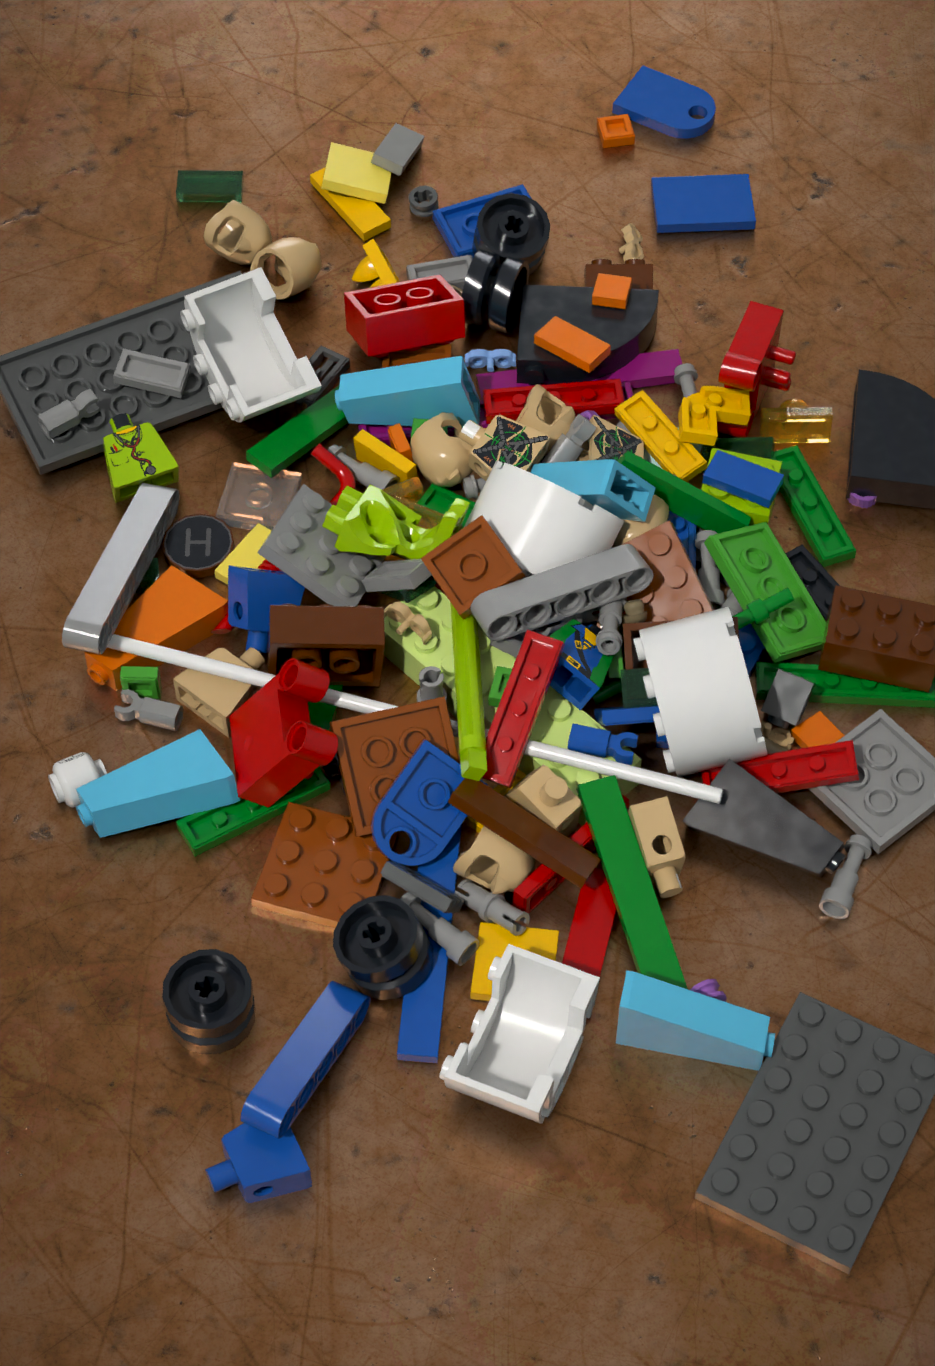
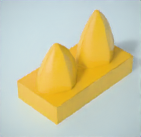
M374 238L362 245L367 256L356 267L352 276L353 281L368 282L378 279L369 288L400 282L387 256Z

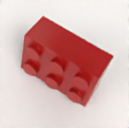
M440 274L344 293L346 330L368 357H385L390 352L399 350L416 351L421 349L422 346L435 343L446 345L452 343L455 339L466 337L464 299Z

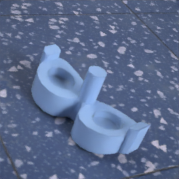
M474 349L465 354L466 367L470 366L471 368H483L487 365V371L493 372L494 365L498 368L516 367V354L507 349H495L493 351Z

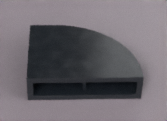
M523 285L517 351V383L546 385L592 381L626 366L646 350L654 336L657 324L659 290L631 289L626 309L592 305L594 287ZM557 316L610 344L611 353L594 370L588 373L534 344V334L553 317Z
M859 369L853 400L846 498H850V493H855L862 497L877 496L876 502L935 509V399L917 386L894 376Z

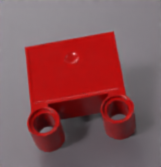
M750 301L731 346L723 359L718 382L723 383L725 388L749 391L751 416L747 426L717 421L718 433L746 440L767 388L771 387L785 392L789 391L791 386L790 372L775 368L776 361L792 365L796 357L795 351L778 347L784 310Z
M291 658L284 663L280 672L229 716L238 797L269 808L304 778H311L314 770L320 765L325 766L332 761L338 748L337 735L334 732L311 724L308 701L317 703L325 696L330 684L328 672L298 659Z

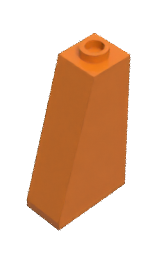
M171 565L125 611L114 634L184 652L213 635L211 631L228 614V600ZM106 648L103 654L84 652L89 676L100 685L106 684L115 691L122 689L120 681L121 666L159 667L165 663Z

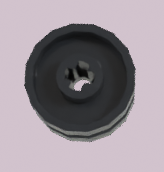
M509 193L494 197L484 205L478 215L472 246L474 256L478 250H485L499 254L501 264L508 257L528 261L529 275H531L541 264L548 243L550 222L547 213L538 202L525 195Z
M478 250L469 266L461 296L464 299L465 323L481 326L488 319L491 330L506 334L511 333L521 312L523 285H528V261L508 257L501 264L499 254Z
M381 895L361 900L353 904L341 916L334 930L333 948L339 962L348 972L354 985L369 997L379 1000L398 999L414 991L426 979L433 965L434 949L423 926L420 925L412 908L399 898Z
M209 949L187 954L170 967L163 981L162 998L172 1035L185 1049L202 1055L221 1054L236 1048L248 1037L255 1023V1000L252 980L246 966L232 954L218 949Z

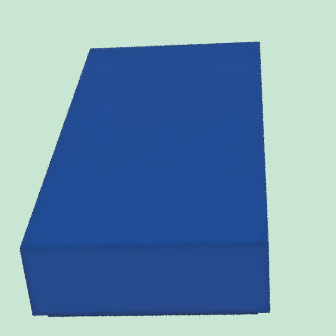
M717 450L703 474L702 483L769 508L783 484L784 475Z

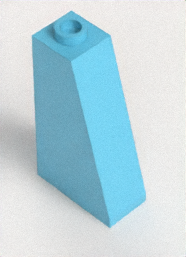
M462 356L340 375L339 390L335 391L337 409L339 411L343 410L349 424L395 425L400 423L401 426H412L413 418L431 419L442 412L453 413L462 428L468 420H472L478 425L480 423V399Z
M613 459L533 464L530 472L577 494L593 506L594 504L623 520L645 522L656 488Z
M201 729L76 789L81 803L76 806L77 813L84 826L92 825L100 838L227 806L240 801L233 772Z
M626 971L619 1006L616 1044L759 1071L762 1066L763 1057H772L776 1033L768 1032L769 1016L637 972Z

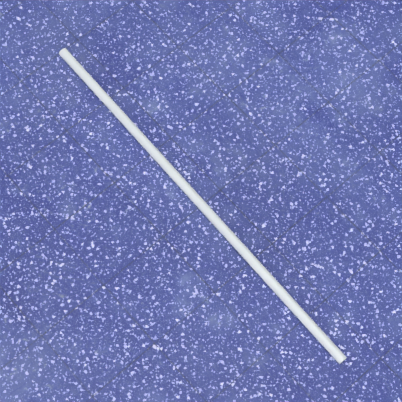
M113 634L106 647L263 687L276 676ZM329 688L322 700L319 701L365 714L399 707ZM450 719L453 736L458 737V722ZM485 728V738L487 737L488 732H489V729H486V728ZM529 740L524 752L525 755L607 776L615 775L619 779L720 804L723 795L722 788Z

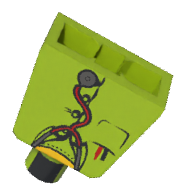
M127 413L118 414L110 419L109 423L114 433L103 438V446L115 503L134 497L142 483L164 487L179 482V466L151 423L146 422L133 426Z

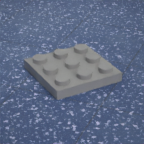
M303 484L257 553L327 604L356 607L366 591L362 583L363 578L380 566L386 555L342 552L335 548L338 535L322 527L326 514L332 504Z
M879 709L837 741L853 740L859 780L808 788L856 834L867 837L872 842L871 848L877 854L881 853L935 810V757L882 709Z

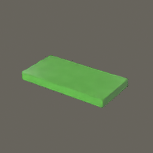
M767 522L710 535L704 544L743 611L747 609V604L758 598L763 601L787 587L794 597L795 601L770 613L769 619L757 625L754 622L751 623L772 661L776 663L821 650L826 621Z

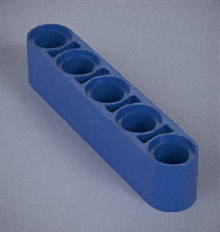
M331 981L250 1092L244 1103L240 1121L278 1139L282 1138L362 1024L370 1005V997L338 982Z

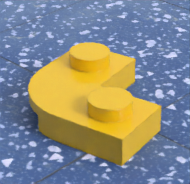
M701 386L700 392L683 397L678 412L679 441L714 446L718 437L717 421L747 426L751 416L749 391L718 386Z

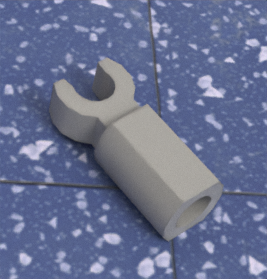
M91 389L85 390L75 400L70 402L67 399L38 415L39 426L49 439H52L80 424V419L83 417L88 418L97 414L100 411L96 405L98 398Z
M578 414L571 423L567 434H561L542 463L575 461L583 451L582 444L592 436L596 426Z
M129 689L121 691L122 702L130 703L131 705L128 707L115 705L114 712L116 718L122 721L139 719L144 724L178 731L184 713L182 705L150 697L139 698L136 692Z

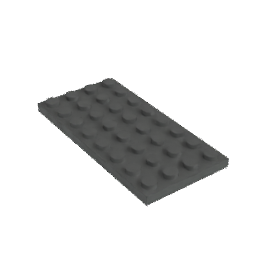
M241 271L0 356V395L40 475L104 452L103 438L114 433L109 421L118 414H129L133 426L146 422L151 423L158 432L223 408L221 404L215 405L208 392V385L210 384L206 375H200L195 367L193 356L197 355L190 331H187L183 325L180 311L185 310L184 296L242 274ZM123 348L189 363L191 371L182 397L177 398L114 383L113 375ZM91 389L98 398L96 405L100 411L91 417H83L80 419V424L49 439L39 426L37 416L67 399L71 402L81 392Z

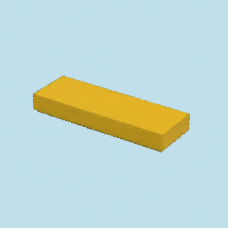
M325 168L310 174V183L363 241L391 228V219L375 202L321 189Z
M643 389L614 408L617 418L632 434L642 439L646 451L663 470L675 474L678 478L688 482L707 468V461L691 443L679 441L678 428Z

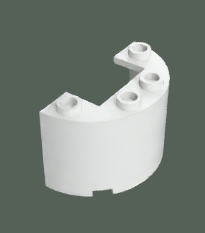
M262 267L184 296L185 310L180 311L183 325L187 331H190L197 355L193 356L195 367L200 375H206L210 384L208 385V392L215 405L221 404L231 420L236 422H243L314 394L322 386L307 356L300 359L296 358L273 312L276 295Z
M496 461L465 524L467 526L483 515L524 573V578L529 577V574L535 575L611 549L624 521L598 505L594 504L593 506L577 494L511 464L504 463L502 465V462Z
M729 607L639 630L640 637L633 640L639 661L646 660L650 675L643 676V681L648 699L656 697L660 712L652 715L658 737L664 735L667 737L669 749L664 750L663 755L668 773L676 771L677 777L680 778L723 767L729 759L738 763L767 755L764 736H762L760 729L761 723Z
M508 944L502 958L496 956L490 966L488 979L492 980L491 999L485 1011L479 1009L475 1015L471 1026V1033L474 1034L470 1043H460L454 1057L450 1055L446 1057L439 1078L444 1080L445 1086L449 1089L542 1124L544 1118H548L554 1109L584 1039L582 1035L585 1030L586 1018L591 1017L600 977Z

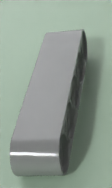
M624 544L485 591L473 600L470 610L486 636L492 641H500L524 633L527 630H533L639 593L650 585L654 574L633 545Z

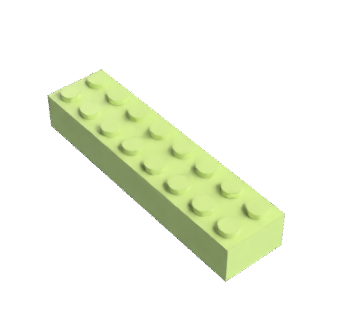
M426 581L403 599L401 603L407 605L414 615L420 614L427 620L432 632V638L424 645L422 639L410 627L402 635H399L396 629L402 623L386 616L384 618V656L419 686L421 670L429 666L439 668L441 670L440 674L443 673L444 675L443 688L447 693V709L457 718L450 600L432 583ZM478 624L484 724L486 729H490L498 708L488 705L489 693L496 668L501 666L512 669L516 657L491 646V640ZM549 686L529 740L568 749V741L573 723L603 730L606 729L585 711L579 710ZM625 746V747H622L623 750L631 751V750H630L628 747H626V746ZM635 753L631 766L641 768L642 759ZM525 754L518 768L528 775L542 765L548 766L556 776L565 780L568 788L578 798L576 788L579 784L608 777L604 774ZM607 756L606 758H604L616 761L612 756ZM616 778L620 791L624 796L639 784ZM583 808L578 820L581 826L587 822Z

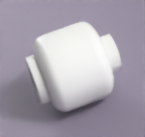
M80 752L54 763L53 774L48 775V779L59 803L65 802L69 807H76L81 804L76 789L106 775L107 772L101 759L93 761L88 753Z

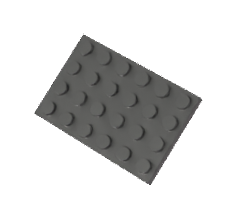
M800 992L774 1041L772 1057L765 1058L700 1182L694 1199L849 1275L935 1096V1054Z

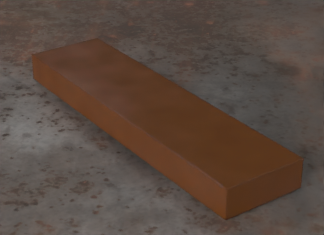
M465 778L453 791L448 800L449 804L579 888L583 887L601 858L481 781Z

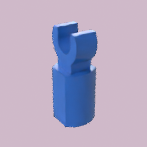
M573 723L568 741V749L603 758L612 756L617 762L632 765L634 752L623 750L622 747L636 748L638 736L631 732H622L614 735L608 730Z

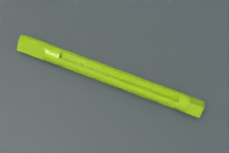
M450 602L461 777L480 781L487 771V750L478 622L472 614L463 620Z

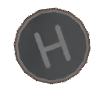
M206 514L188 515L173 522L165 531L162 541L165 561L169 567L172 565L191 578L197 579L215 575L214 570L235 549L232 530L223 520Z

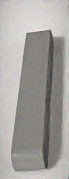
M147 483L140 485L65 621L62 633V644L65 648L103 654L158 551L165 531L171 526L177 514L180 497L178 489Z

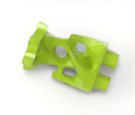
M370 484L365 492L361 493L346 486L338 499L337 505H332L328 510L322 527L338 535L334 547L342 552L394 555L406 560L421 559L462 529V523L470 502L456 498L440 523L431 529H425L416 526L422 518L421 515L415 513L382 489Z

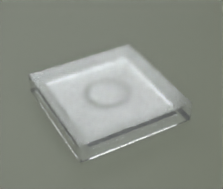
M232 462L215 517L223 520L229 527L252 530L259 523L272 530L300 489L302 482L301 473L282 470L270 478L254 465Z

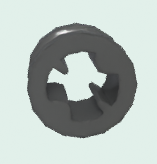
M429 186L414 188L409 194L411 212L419 217L432 216V211L438 209V194L436 190Z

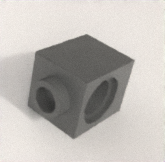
M778 669L761 709L762 712L769 714L766 721L784 729H788L790 723L795 726L799 725L816 683L783 669Z

